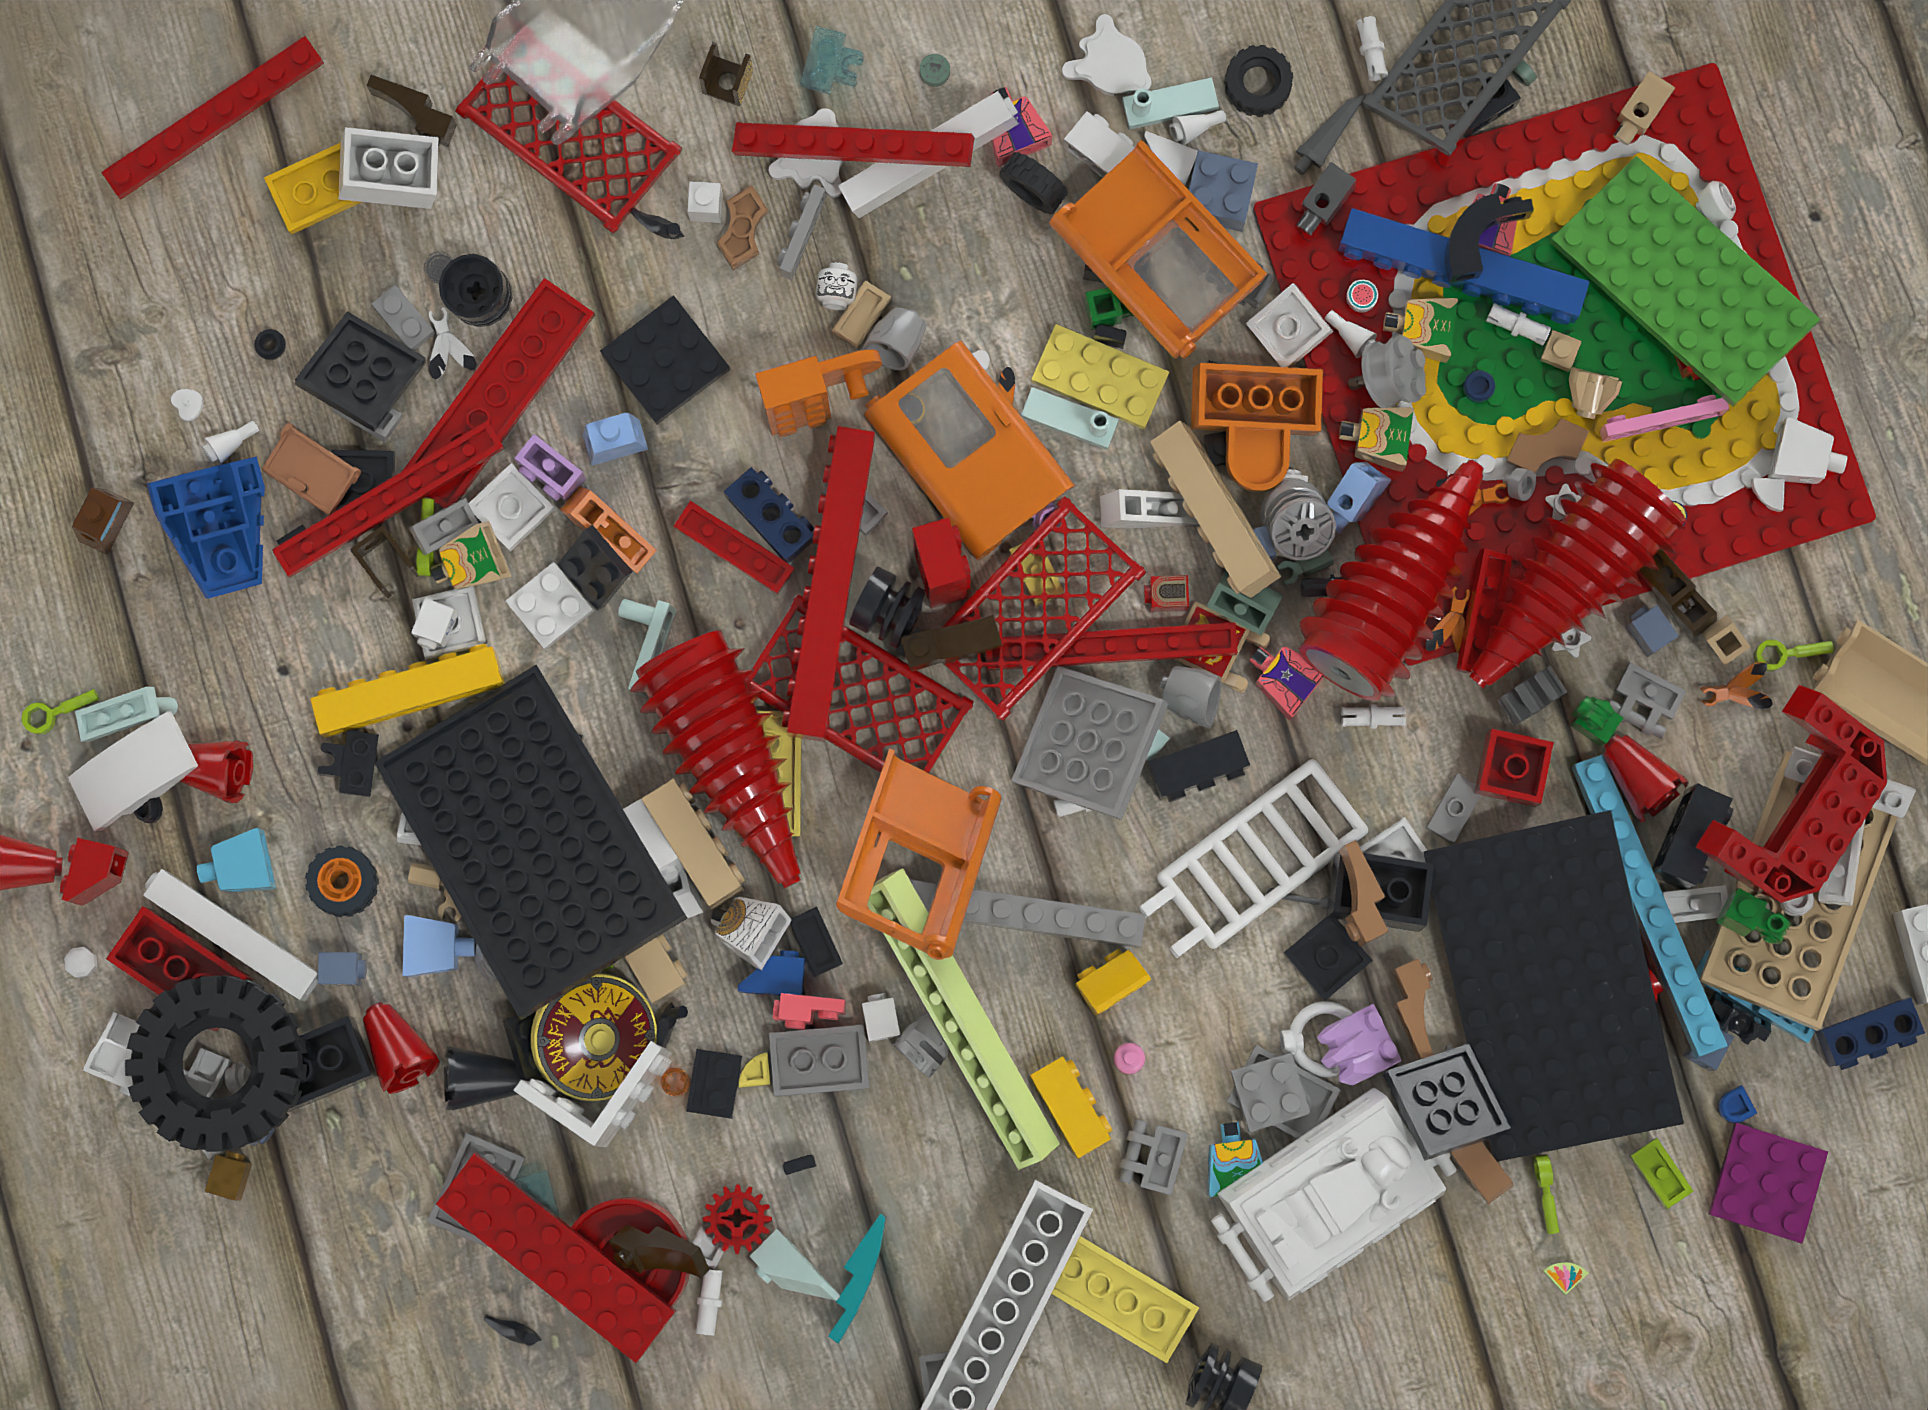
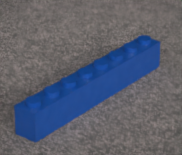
M1351 208L1338 251L1344 252L1343 255L1349 259L1361 260L1364 258L1373 261V265L1381 269L1389 270L1393 267L1402 270L1404 275L1411 278L1419 279L1422 276L1432 279V283L1440 287L1450 288V286L1461 288L1462 292L1469 296H1487L1492 298V302L1501 306L1513 304L1522 307L1521 310L1530 315L1542 313L1551 316V320L1559 324L1575 323L1580 315L1590 281L1479 247L1483 265V272L1480 277L1448 283L1445 269L1447 237Z

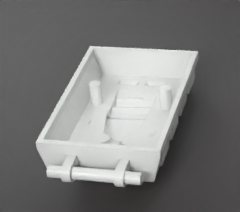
M1371 1088L1265 1160L1261 1165L1217 1193L1235 1223L1229 1226L1222 1214L1213 1218L1211 1221L1219 1232L1217 1237L1222 1244L1228 1246L1248 1277L1247 1283L1251 1290H1256L1263 1302L1270 1300L1274 1296L1266 1283L1269 1279L1273 1280L1285 1301L1288 1302L1299 1293L1305 1292L1328 1276L1334 1269L1341 1267L1356 1257L1366 1247L1398 1228L1401 1223L1411 1219L1436 1202V1199L1444 1195L1446 1187L1433 1169L1434 1166L1439 1165L1446 1177L1457 1171L1449 1158L1451 1156L1450 1152L1424 1161L1412 1134L1404 1123L1405 1119L1401 1111L1397 1112L1388 1097L1376 1088ZM1241 1232L1264 1266V1269L1260 1272L1237 1238Z

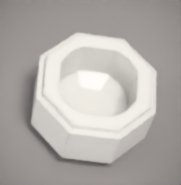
M87 947L72 948L64 958L65 970L75 978L90 977L98 967L96 954Z

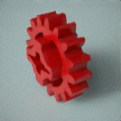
M736 1184L734 1192H730L725 1186L723 1187L724 1195L722 1197L715 1193L712 1195L716 1202L714 1205H705V1209L711 1212L710 1216L703 1217V1222L711 1224L705 1230V1234H714L715 1237L711 1242L712 1245L715 1246L722 1242V1252L724 1253L728 1251L729 1247H734L735 1255H739L740 1247H745L750 1253L752 1252L751 1244L755 1242L761 1245L763 1242L759 1236L761 1234L769 1235L770 1230L764 1227L765 1223L772 1222V1217L764 1216V1213L770 1209V1205H761L760 1202L763 1199V1195L760 1193L753 1197V1188L751 1186L747 1188L746 1192H741L739 1184ZM732 1199V1206L726 1212L717 1213L725 1202ZM743 1199L752 1203L758 1213L749 1212L743 1206ZM735 1212H741V1216L747 1218L746 1221L741 1222L738 1228L734 1227L732 1221H728L729 1218L734 1217ZM717 1226L726 1227L731 1232V1240L724 1237L719 1232ZM758 1226L749 1238L743 1240V1233L749 1227Z

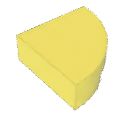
M768 1053L755 1056L745 1065L740 1074L739 1088L771 1085Z

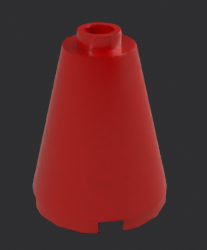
M1615 735L1604 745L1606 751L1603 756L1639 822L1646 821L1644 815L1647 813L1654 817L1668 807L1680 795L1677 791L1682 784L1686 788L1689 784V781L1682 774L1628 735L1623 737Z
M239 740L188 744L198 767L179 782L227 803H238L245 796V794L240 793L243 786L250 785L252 779L253 753L250 750H246L245 747L249 744Z
M0 834V891L53 883L55 876L62 875L63 858L57 857L56 850Z
M379 1002L366 1010L363 1023L379 1084L383 1092L387 1090L388 1094L405 1091L419 1084L417 1077L424 1073L429 1077L437 1070L440 1060L436 1053L390 1004L383 1005L382 1002Z

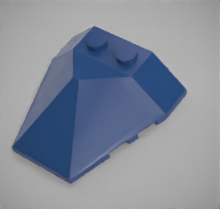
M257 456L147 483L155 516L206 599L262 584L263 545L260 544V526H264V515H261V497L264 496L265 486Z

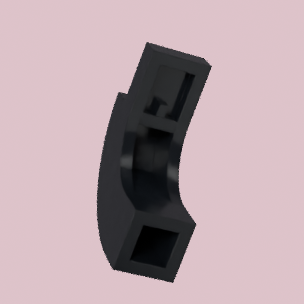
M1497 192L1487 195L1470 205L1457 220L1446 244L1445 269L1448 283L1479 278L1483 272L1479 252L1481 234L1495 225L1529 219L1534 211L1532 199L1522 200V197H1512L1504 200L1503 204H1501Z

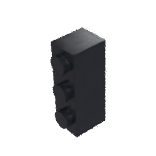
M1238 730L1149 761L1147 767L1159 799L1167 798L1169 803L1186 797L1185 791L1197 787L1198 792L1215 787V780L1226 777L1228 781H1232L1245 776L1244 770L1250 767V762Z

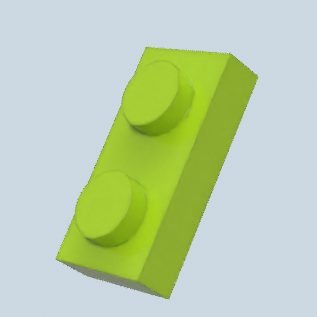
M1654 1138L1629 1155L1665 1209H1669L1694 1192L1658 1138Z

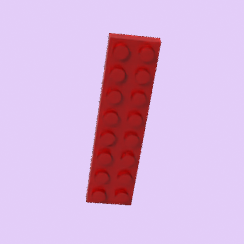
M544 278L402 471L485 421L489 422L502 443L595 317V313ZM490 458L426 497L434 499V503L443 509L459 501Z
M477 1152L471 1156L435 1204L635 1363L639 1362L677 1311Z

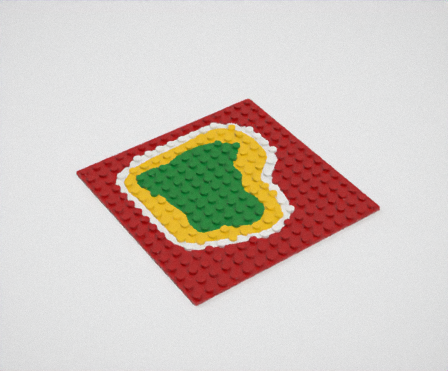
M1709 63L1661 78L1674 86L1675 89L1644 135L1636 134L1628 146L1615 139L1613 134L1621 124L1617 120L1619 114L1639 85L1458 140L1456 143L1457 147L1450 156L1440 152L1437 148H1432L1350 173L1349 175L1356 179V188L1327 226L1320 222L1311 236L1299 229L1296 224L1305 213L1302 209V202L1314 185L1258 201L1254 205V213L1281 293L1294 283L1324 320L1326 315L1333 310L1345 321L1352 322L1376 333L1375 341L1386 344L1391 337L1400 335V333L1383 331L1386 312L1403 315L1404 306L1407 300L1458 299L1452 350L1447 363L1425 357V395L1417 402L1406 403L1400 401L1396 406L1414 408L1407 463L1402 472L1355 457L1356 441L1339 439L1341 421L1359 423L1360 414L1363 409L1381 408L1373 401L1366 387L1356 390L1349 388V378L1363 375L1362 356L1356 358L1340 336L1339 331L1325 320L1334 332L1303 357L1307 369H1323L1322 417L1342 477H1344L1351 464L1368 462L1391 479L1366 516L1361 521H1358L1365 544H1372L1370 539L1372 530L1379 527H1389L1388 517L1394 512L1409 513L1408 502L1413 499L1425 500L1429 496V490L1437 487L1436 482L1438 480L1448 478L1462 463H1467L1468 460H1474L1484 468L1482 472L1483 479L1479 486L1481 491L1482 489L1493 488L1497 484H1503L1504 476L1506 474L1511 475L1517 469V467L1506 463L1519 433L1526 435L1547 433L1555 427L1561 418L1589 431L1575 461L1557 458L1547 461L1538 469L1535 474V490L1528 500L1522 501L1511 498L1508 494V487L1505 490L1498 489L1495 491L1496 496L1499 499L1508 497L1509 500L1506 503H1482L1479 508L1468 516L1467 522L1470 524L1471 529H1464L1461 541L1467 547L1468 553H1455L1454 562L1461 569L1462 576H1447L1445 580L1451 589L1456 586L1457 589L1454 595L1458 600L1464 599V591L1469 589L1471 595L1480 549L1486 548L1513 556L1509 578L1522 580L1525 572L1519 563V557L1535 560L1538 554L1532 543V537L1548 540L1551 536L1545 519L1552 518L1553 508L1546 502V496L1559 494L1564 484H1568L1570 490L1579 495L1575 486L1576 481L1593 484L1596 480L1590 465L1598 463L1608 467L1615 458L1632 466L1656 485L1671 501H1677L1685 507L1687 512V521L1684 525L1685 530L1680 529L1669 539L1675 554L1663 551L1689 579L1871 523L1876 519L1875 510L1811 331L1734 407L1728 403L1729 410L1724 415L1602 442L1600 430L1605 424H1608L1607 420L1612 417L1625 415L1626 419L1693 405L1698 403L1697 400L1699 398L1709 395H1716V399L1722 398L1702 379L1693 380L1692 376L1682 379L1675 355L1550 243L1551 238L1634 157L1640 158L1695 208L1696 203L1699 202V194L1710 182H1722L1734 199L1736 212L1730 220L1714 221L1712 223L1801 301L1720 70L1715 63ZM1634 111L1637 117L1643 118L1644 114L1641 111ZM1495 183L1503 184L1511 189L1509 198L1522 197V200L1532 199L1534 211L1530 218L1517 221L1510 257L1590 282L1580 315L1575 323L1559 324L1552 321L1551 316L1542 313L1530 315L1521 310L1522 307L1513 304L1502 307L1517 314H1520V312L1525 313L1526 318L1551 327L1550 333L1554 330L1582 341L1572 367L1619 378L1618 381L1622 382L1619 394L1603 411V414L1595 415V419L1576 415L1577 409L1572 407L1573 401L1569 385L1570 371L1567 372L1540 361L1550 333L1543 346L1521 335L1515 337L1511 335V331L1486 322L1494 304L1490 297L1483 295L1479 297L1464 294L1461 288L1450 286V288L1440 287L1433 284L1432 279L1422 276L1419 279L1411 278L1404 275L1402 270L1393 267L1389 270L1381 269L1373 265V261L1364 258L1352 260L1343 255L1344 252L1338 251L1351 208L1449 238L1457 220L1472 205L1477 194L1490 195ZM1319 200L1316 205L1319 208H1326L1329 203L1326 200ZM1357 280H1368L1378 290L1377 302L1367 312L1353 310L1346 300V294L1350 285ZM1478 370L1489 373L1495 381L1493 395L1483 403L1470 401L1463 392V383L1467 376ZM1787 417H1790L1832 435L1834 441L1831 452L1846 455L1847 463L1842 474L1827 470L1825 478L1818 484L1784 482L1783 511L1777 512L1767 508L1757 495L1754 494L1751 479L1753 477L1768 478L1780 423ZM1638 573L1636 574L1642 587L1627 582L1619 588L1623 600L1653 590ZM1507 584L1504 602L1509 603L1513 592ZM1437 597L1436 604L1441 608L1445 616L1449 613L1451 599ZM1470 597L1465 603L1463 614H1461L1465 621ZM1609 598L1607 601L1601 604V606L1603 607L1619 601ZM1429 618L1426 620V624L1431 631L1440 622V620ZM1450 634L1446 641L1433 651H1426V640L1416 638L1414 643L1421 651L1422 659L1412 660L1405 658L1404 663L1407 666H1414L1455 653L1456 649L1452 635Z

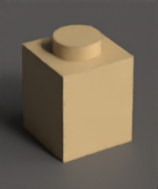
M1728 614L1702 632L1724 665L1751 648Z

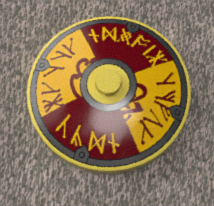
M604 973L594 975L537 1010L531 1029L532 1054L542 1076L550 1085L565 1095L585 1101H600L612 1098L650 1041L655 1044L657 1043L655 1017L643 994L627 981Z

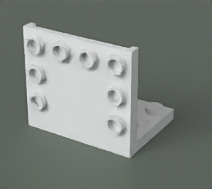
M650 1041L595 1123L584 1117L582 1113L585 1109L572 1100L557 1098L556 1095L559 1091L544 1081L534 1080L533 1078L530 1082L520 1080L514 1091L593 1146L607 1147L620 1127L626 1129L636 1115L632 1110L638 1101L644 1103L654 1089L650 1084L656 1075L662 1077L672 1063V1060L669 1059L672 1052Z

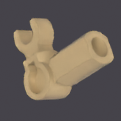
M415 862L411 864L408 876L409 884L440 889L441 886H444L433 866ZM445 888L443 896H446V901L439 907L438 917L444 918L446 909L452 907L456 911L455 921H460L462 916Z

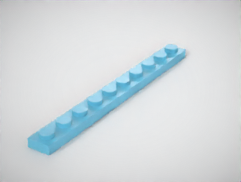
M1600 755L1574 764L1571 768L1590 813L1612 811L1639 928L1695 1059L1727 1047L1728 1045L1604 756Z

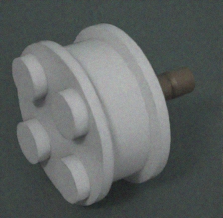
M1403 335L1391 337L1386 344L1382 342L1370 343L1365 347L1362 355L1363 375L1349 378V388L1356 390L1366 387L1373 401L1381 408H1395L1400 401L1406 403L1417 402L1426 393L1425 356L1420 349H1416L1412 342Z

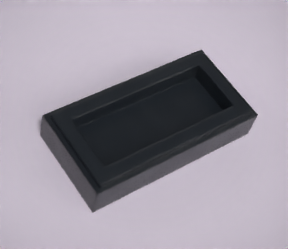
M818 907L791 918L790 925L814 977L843 965Z

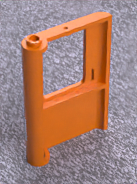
M889 748L836 906L843 914L927 953L933 959L943 960L953 955L1002 798L998 791L987 786H977L968 793L900 760L895 756V751ZM978 795H987L989 797L983 800ZM888 841H893L942 866V873L923 932L920 934L872 912L867 906Z

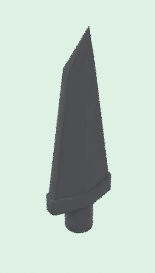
M1367 94L1347 100L1303 145H1300L1296 153L1302 158L1294 167L1299 174L1304 175L1311 165L1318 168L1322 167L1325 159Z

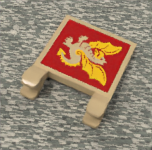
M1195 601L1183 625L1231 623L1234 621ZM1236 623L1238 654L1245 640L1257 647L1267 648L1270 642L1268 634L1263 632L1261 636ZM1238 654L1233 656L1173 659L1189 668H1198L1218 675L1224 685L1239 693H1244L1248 686L1247 679L1230 672Z

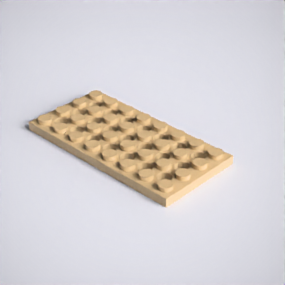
M1786 751L1782 756L1751 842L1761 847L1765 845L1796 796L1797 786L1803 785L1799 781L1784 776L1785 768L1792 754L1789 751ZM1871 808L1869 812L1870 822L1864 825L1852 906L1839 905L1837 910H1830L1824 903L1819 902V891L1814 892L1812 908L1807 913L1798 916V925L1796 927L1790 926L1786 930V935H1783V940L1789 948L1787 955L1784 956L1774 951L1773 944L1764 942L1760 932H1758L1759 939L1757 943H1750L1743 936L1720 924L1701 973L1700 982L1811 1029L1820 1030L1898 817ZM1736 880L1732 892L1741 888L1757 898L1765 899L1769 903L1770 911L1774 913L1779 912L1784 915L1785 912L1781 908L1780 902L1758 893ZM1815 923H1823L1827 926L1829 934L1826 939H1820L1814 934L1813 927ZM1806 951L1813 952L1817 956L1818 965L1816 968H1810L1804 964L1803 954ZM1740 955L1746 958L1748 961L1746 972H1739L1734 968L1733 958ZM1765 968H1772L1776 971L1778 975L1776 984L1772 985L1764 981L1762 973ZM1795 980L1803 981L1806 984L1808 991L1805 997H1799L1793 992L1792 984Z

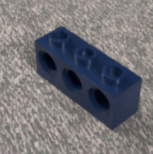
M750 467L723 491L724 495L778 556L789 564L813 543V534L811 532L815 528L803 515L798 518L791 511L794 505L783 493L777 495L770 488L773 482L762 470L757 473ZM747 485H756L760 490L756 497L747 498L742 494L743 489ZM775 507L779 509L780 516L774 521L766 520L763 517V513L767 508ZM789 530H797L801 533V538L798 542L790 544L784 540V535Z
M1910 997L1815 1031L1828 1066L1839 1065L1840 1070H1844L1858 1065L1857 1058L1869 1055L1870 1059H1874L1888 1054L1887 1047L1898 1044L1899 1048H1904L1918 1042L1916 1036L1925 1034V1031ZM1897 1016L1903 1017L1907 1023L1906 1030L1903 1033L1898 1032L1894 1026ZM1869 1026L1877 1032V1040L1874 1044L1869 1043L1865 1038V1031ZM1839 1037L1845 1039L1848 1044V1050L1844 1055L1838 1053L1835 1048V1043Z

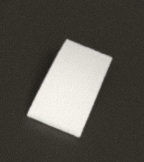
M169 711L105 749L71 774L68 779L94 832L106 829L122 815L132 814L150 798L160 797L198 767V764L172 712Z

